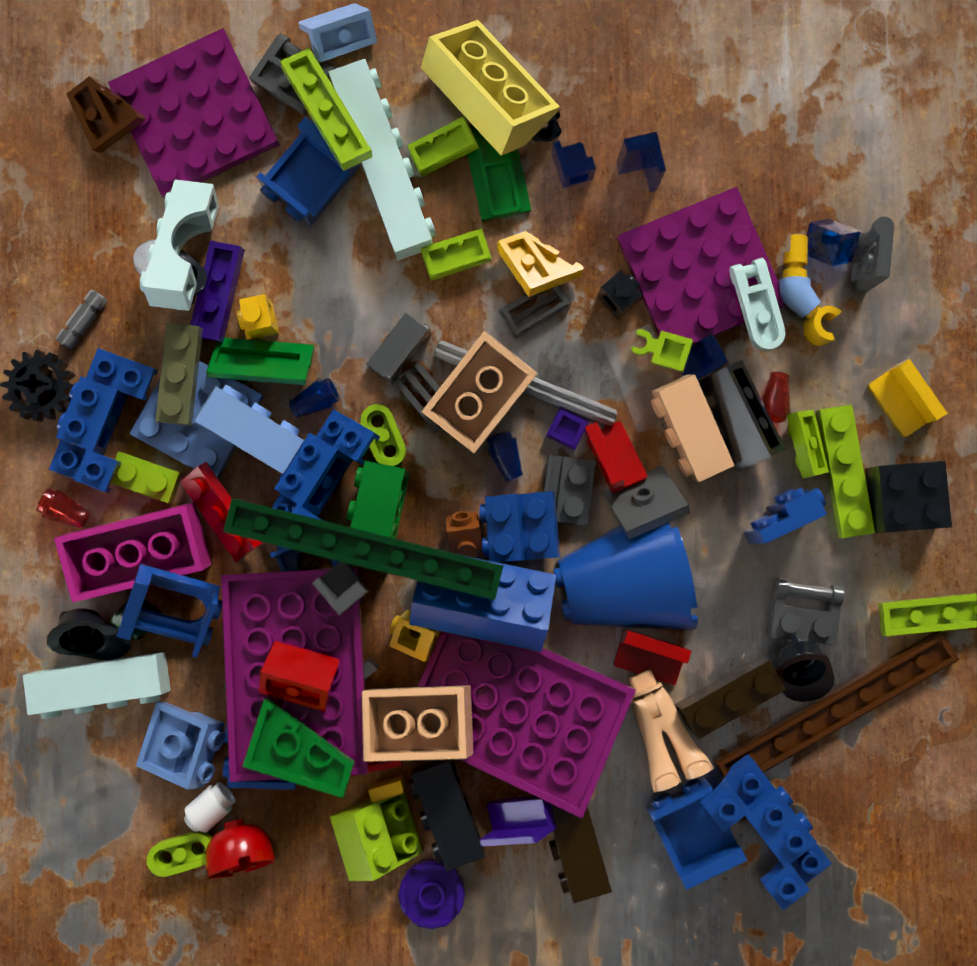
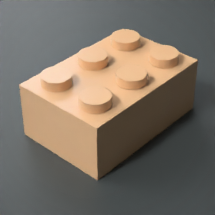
M483 332L421 412L471 452L475 453L538 373L489 333Z
M471 685L385 688L362 691L364 761L466 759L473 755Z

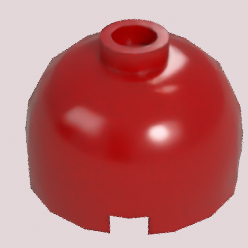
M244 819L224 823V830L212 837L205 852V866L208 879L234 876L233 873L242 871L244 873L252 872L269 866L275 861L273 846L267 833L257 825H245Z

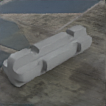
M90 290L84 297L86 302L84 304L80 303L65 323L67 328H62L57 334L56 340L66 348L72 349L79 341L77 336L79 334L83 335L97 316L96 310H101L106 304L107 299L97 291Z

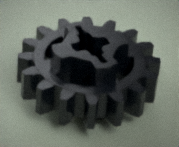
M35 350L33 357L32 354L23 352L22 362L12 359L11 363L15 368L12 371H3L9 377V380L0 383L1 387L8 389V393L4 394L2 398L9 402L13 401L9 409L13 412H20L19 417L29 420L32 417L33 421L43 422L45 416L47 419L55 420L56 410L62 413L67 411L63 404L65 401H71L69 391H71L73 384H70L69 380L75 377V373L65 371L69 364L61 359L58 360V356L49 352L46 355L43 351ZM52 370L55 372L58 380L52 377ZM42 382L45 383V384H48V386L38 387V388H36V390L30 388V387H36L37 385H42ZM21 393L26 396V402L22 398Z

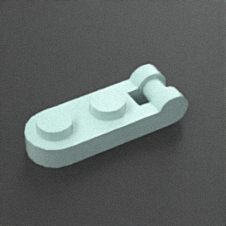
M764 258L753 260L747 266H742L741 264L730 266V278L733 285H735L752 345L761 351H771L777 348L784 341L785 327ZM755 277L758 285L749 287L747 279Z

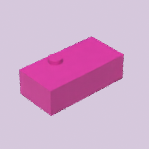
M194 502L67 533L54 538L72 603L132 588L140 564L179 575L202 571L212 565L199 514Z

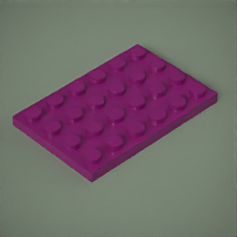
M359 567L351 568L359 577ZM331 569L221 575L230 782L280 779L243 767L258 716L266 697L354 760L355 763L351 775H362L369 772V763L364 761L362 691L365 690L361 600H358L341 615L335 611L313 584L316 579L323 577ZM275 641L340 660L325 712L258 693L260 672Z
M441 631L418 687L471 685L473 755L460 760L583 818L637 689L545 648L540 652Z

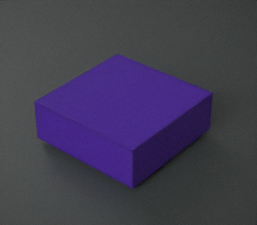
M560 407L545 437L575 451L585 431V426L588 425L589 421Z

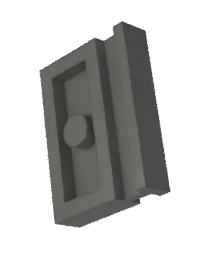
M554 455L548 456L544 492L555 491L557 522L588 525L596 461Z

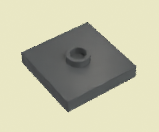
M663 466L646 472V480L612 494L610 489L602 491L607 504L628 539H632L691 513L688 503Z

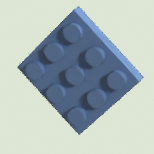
M199 361L192 426L155 421L159 380L129 434L193 469L207 462L219 480L237 446L195 422L194 419L215 386L223 389L225 384L243 395L240 401L249 407H252L254 402L260 405L265 396L234 379L207 377L208 365Z

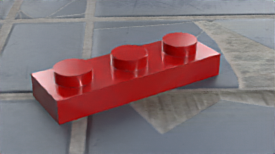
M207 462L197 466L180 481L235 562L243 559L262 544L261 541L223 532L232 498Z

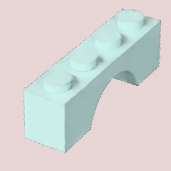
M174 180L171 192H167L164 216L159 218L157 222L155 245L151 244L149 248L147 271H143L140 277V289L145 293L149 306L190 311L197 282L191 263L183 260L178 255L182 246L189 239L198 234L213 230L219 208L214 184Z

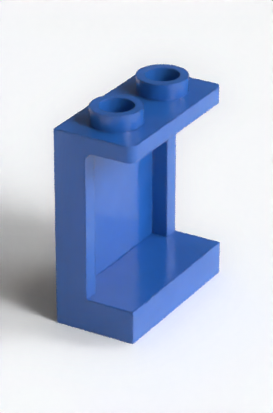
M305 116L297 125L300 132L299 136L266 175L260 172L256 178L262 186L260 191L273 203L277 200L281 201L287 206L285 209L286 213L298 223L304 220L312 226L360 167L357 164L343 171L316 125Z
M699 779L690 780L681 786V791L672 795L669 793L661 794L651 801L652 805L646 807L686 890L747 861L742 848L736 842L730 828L723 832L700 802L713 791L706 779L701 781Z

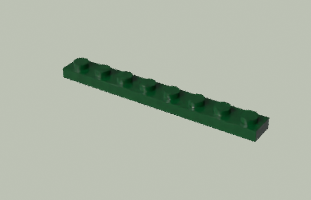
M235 498L231 499L223 529L225 533L493 600L496 599L503 565Z

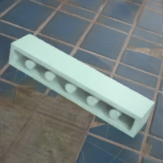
M362 59L328 71L335 91L372 149V158L361 163L397 261L421 253L420 248L433 244L432 237L437 235L431 218L424 219L421 207L426 205L420 188L413 189L410 178L415 175L409 158L402 159L398 149L404 147L398 128L391 129L388 119L393 116L387 99L380 100L377 89L382 88L376 69L369 70L366 59Z

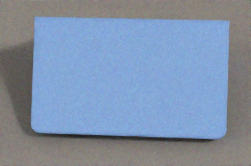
M356 3L298 22L300 30L309 34L313 53L318 62H323L378 43L370 9Z

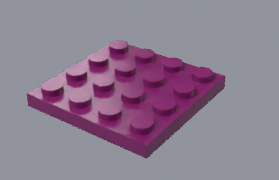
M224 28L107 82L114 93L144 115L146 119L133 129L131 133L164 199L167 192H171L174 180L201 183L280 145Z
M737 187L634 228L617 237L631 274L641 286L640 292L642 293L643 302L658 337L662 330L693 339L692 345L744 324V317L735 285H733L730 278L729 268L738 264L747 266L753 260L764 258L766 261L779 309L786 306L780 295L779 282ZM755 277L747 279L749 287L758 285Z

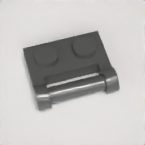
M280 33L276 36L249 78L253 84L306 116L308 112L281 68V60L279 59L284 54L290 57L303 50L293 45L290 38ZM318 62L331 82L328 71L334 70L336 67L328 62Z
M884 216L875 220L869 231L859 234L852 242V248L857 253V261L853 263L851 269L854 292L867 293L890 276L894 223L889 217Z
M776 578L773 586L768 636L791 640V636L795 635L799 641L808 640L819 644L836 646L840 610L844 601V588L834 585L830 588L794 584L788 583L787 579ZM792 596L827 601V609L824 611L786 606L785 598Z

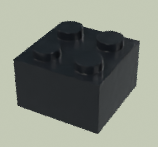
M946 461L882 465L865 468L867 491L875 533L952 527Z

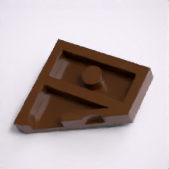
M90 76L66 94L92 150L102 153L146 120L139 111L98 79Z

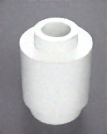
M221 782L214 786L209 785L185 807L186 816L184 820L194 832L201 831L207 833L232 810L231 806L236 802L235 797L229 788Z

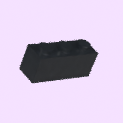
M742 360L728 365L698 381L738 471L766 460L786 449Z
M437 759L414 768L411 774L412 779L408 780L409 787L414 799L420 798L424 809V811L420 812L421 820L426 831L432 830L436 841L432 843V849L437 862H443L446 871H450L484 858L485 847L481 846V836L453 760Z

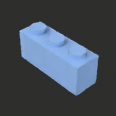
M225 384L223 389L215 386L194 419L195 422L283 474L304 441L297 436L300 430L285 420L280 425L269 419L272 412L255 402L252 407L240 401L243 395Z

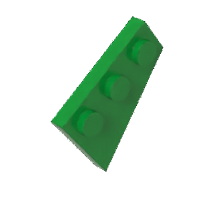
M266 697L258 716L243 767L343 798L355 761Z

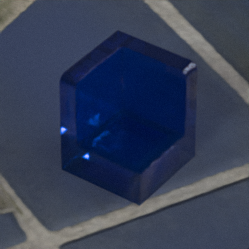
M560 141L553 142L551 154L563 189L593 180L596 166L592 156L587 158L582 142L565 147L561 146Z
M831 219L810 222L806 235L808 237V256L830 266L851 263L861 231Z
M713 334L703 338L691 348L684 373L681 372L682 376L695 375L699 381L729 362Z

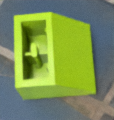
M405 792L375 803L371 802L369 798L330 815L349 881H375L423 853Z

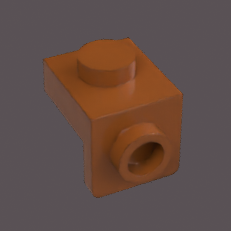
M459 511L453 515L446 516L450 552L485 560L482 550L478 512Z

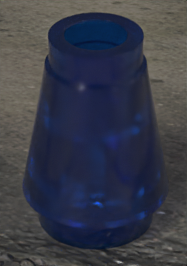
M318 378L293 399L289 400V405L294 415L299 418L334 408L335 403L340 401V396L330 378L324 380Z
M505 431L487 438L488 447L486 450L505 481L522 476L523 472L517 438L512 436L511 431Z

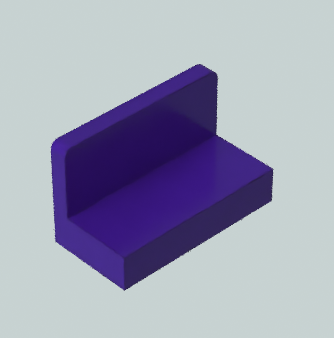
M536 796L498 799L489 802L487 809L493 831L482 837L480 843L481 846L537 843L557 829L551 803Z

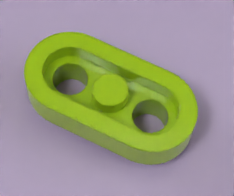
M370 405L363 411L360 421L362 426L380 436L378 441L374 439L370 445L374 458L379 464L397 467L404 461L407 449L394 416L384 405ZM377 416L384 418V424L381 427H374L372 424L373 419ZM388 446H394L396 448L395 456L386 457L385 449Z
M192 831L158 842L150 849L147 855L149 870L156 876L167 877L205 865V852L209 841L212 839V835L208 832ZM195 842L202 843L204 851H197L194 846ZM164 851L172 855V861H166L163 858Z

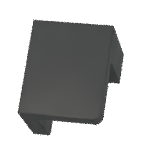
M341 561L323 577L313 582L314 586L339 615L346 612L370 591L350 566Z

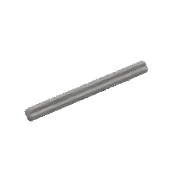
M442 340L437 344L434 355L440 360L457 366L468 351ZM534 378L523 392L605 426H612L618 413L615 409L537 378Z

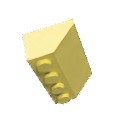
M479 20L429 37L421 69L501 156L525 146L558 112L560 106Z

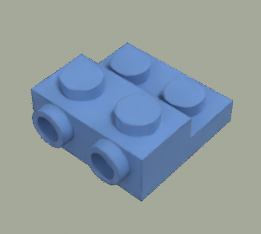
M165 701L156 702L136 766L187 790L202 788L214 775L215 766L211 763L215 752L223 746L225 741L224 733L222 732L224 723L200 712H188Z

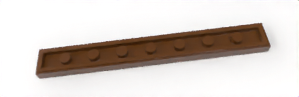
M943 631L934 632L713 759V762L724 779L731 766L748 754L764 773L959 661V658Z

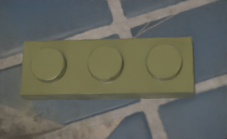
M170 323L166 325L156 422L192 426L203 328L200 326Z

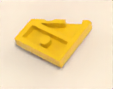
M526 231L499 240L496 250L528 297L582 276L584 268L581 264L576 262L572 266L558 257L560 253L558 250L550 245L541 243L538 238Z

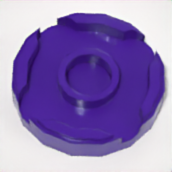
M435 858L418 861L407 870L401 880L398 896L402 911L414 924L423 928L436 929L445 927L460 913L463 908L465 888L463 878L456 868L446 871L443 862L438 863Z

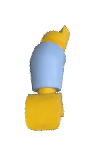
M802 234L791 235L790 251L783 254V266L787 267V269L783 270V278L779 280L780 295L786 306L801 319L806 317L803 324V333L807 341L816 346H824L835 341L833 333L823 329L821 319L830 321L842 311L834 306L819 307L821 301L811 287V280L807 278V270L803 268L808 264V237Z

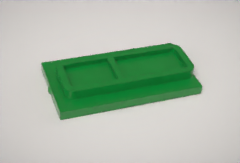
M470 126L479 146L478 149L467 154L481 222L531 212L519 149L501 156L474 126Z
M224 337L223 343H216L206 374L207 377L306 385L309 370L312 366L315 345Z

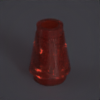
M783 372L770 373L761 398L774 423L785 422L786 415L791 413L790 376Z
M50 488L44 492L36 507V512L42 514V518L79 529L84 527L91 513L61 490L57 489L54 491Z

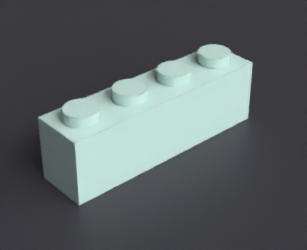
M166 652L47 669L23 675L27 715L41 713V719L61 716L62 710L74 708V714L91 712L95 710V705L106 703L107 709L124 707L128 705L127 700L139 698L140 704L160 701V695L171 691Z

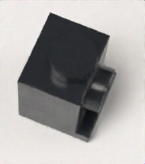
M621 270L601 286L597 295L618 320L643 299L640 292L641 286L637 280L630 274L626 276Z

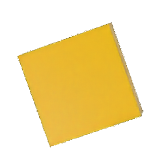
M400 774L372 783L368 790L371 802L375 803L403 794L406 787L404 775Z

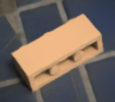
M685 375L651 391L655 398L651 400L652 407L659 418L663 417L668 428L664 430L666 439L672 448H677L681 459L677 460L678 466L685 478L689 477L693 481L701 482L735 466L695 375Z

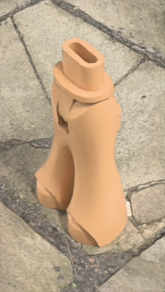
M650 669L628 678L629 686L637 689L632 699V707L648 756L653 792L670 789L682 782L664 742L663 731L669 737L686 780L700 777L714 769L706 754L690 736L671 697L663 688L662 683L656 681L652 670Z

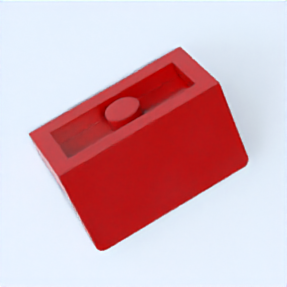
M618 421L612 426H606L601 429L597 422L585 426V438L612 494L647 479V473L622 422Z
M624 628L613 665L636 674L651 669L656 680L676 685L683 662L688 664L692 651L686 647Z
M275 641L260 672L258 693L325 712L340 660Z

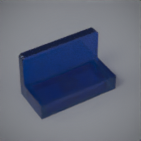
M657 132L624 139L616 161L619 174L644 169L649 192L657 191L666 172Z

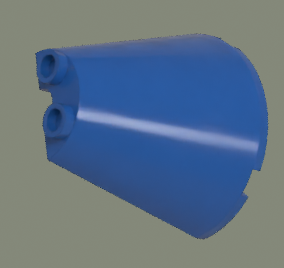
M666 523L632 539H628L619 525L557 560L559 568L553 569L554 574H556L557 588L564 587L567 599L561 601L562 611L565 620L571 619L572 624L690 631L697 628V615L691 616V609L697 607L695 588L678 526L671 528L670 524Z

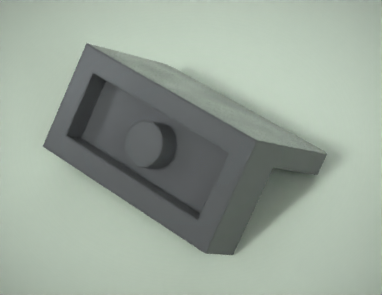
M405 313L366 365L394 385V381L400 377L432 335L430 327L425 323L421 325Z

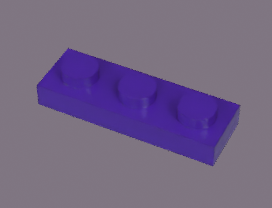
M210 241L204 264L207 282L204 289L197 294L190 323L191 326L203 328V340L223 343L245 252L241 246Z

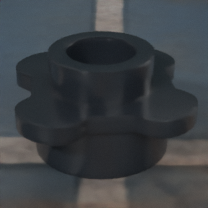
M559 110L547 122L548 125L542 127L532 137L533 141L550 142L560 136L561 128L558 124V119L560 118Z

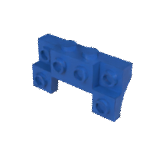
M98 348L86 378L81 376L79 381L73 385L69 395L71 401L68 409L58 420L56 438L61 440L49 470L109 493L111 490L109 485L117 466L120 467L121 462L102 454H105L128 394L146 401L148 398L146 393L153 376L157 375L158 370Z
M333 409L317 436L311 433L307 435L289 466L281 474L280 480L274 488L280 492V495L272 508L322 520L315 514H320L352 461L355 460L361 465L364 464L365 461L362 457L374 439L378 441L380 436Z
M748 754L732 765L722 782L700 801L723 832L745 816L777 857L779 862L766 875L760 878V881L783 911L810 891L806 884L832 864L809 833L814 829L811 823L801 811L795 814L790 808L794 801L782 786L776 789Z

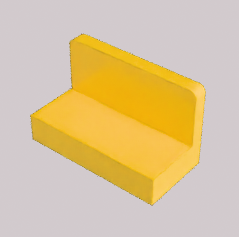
M910 359L895 365L867 385V388L901 437H907L925 424L937 421L948 414Z

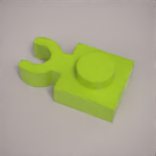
M643 329L637 330L636 335L645 338L647 344L643 348L632 346L631 351L637 356L653 354L652 364L684 373L693 339L662 330L659 339H655L648 331Z

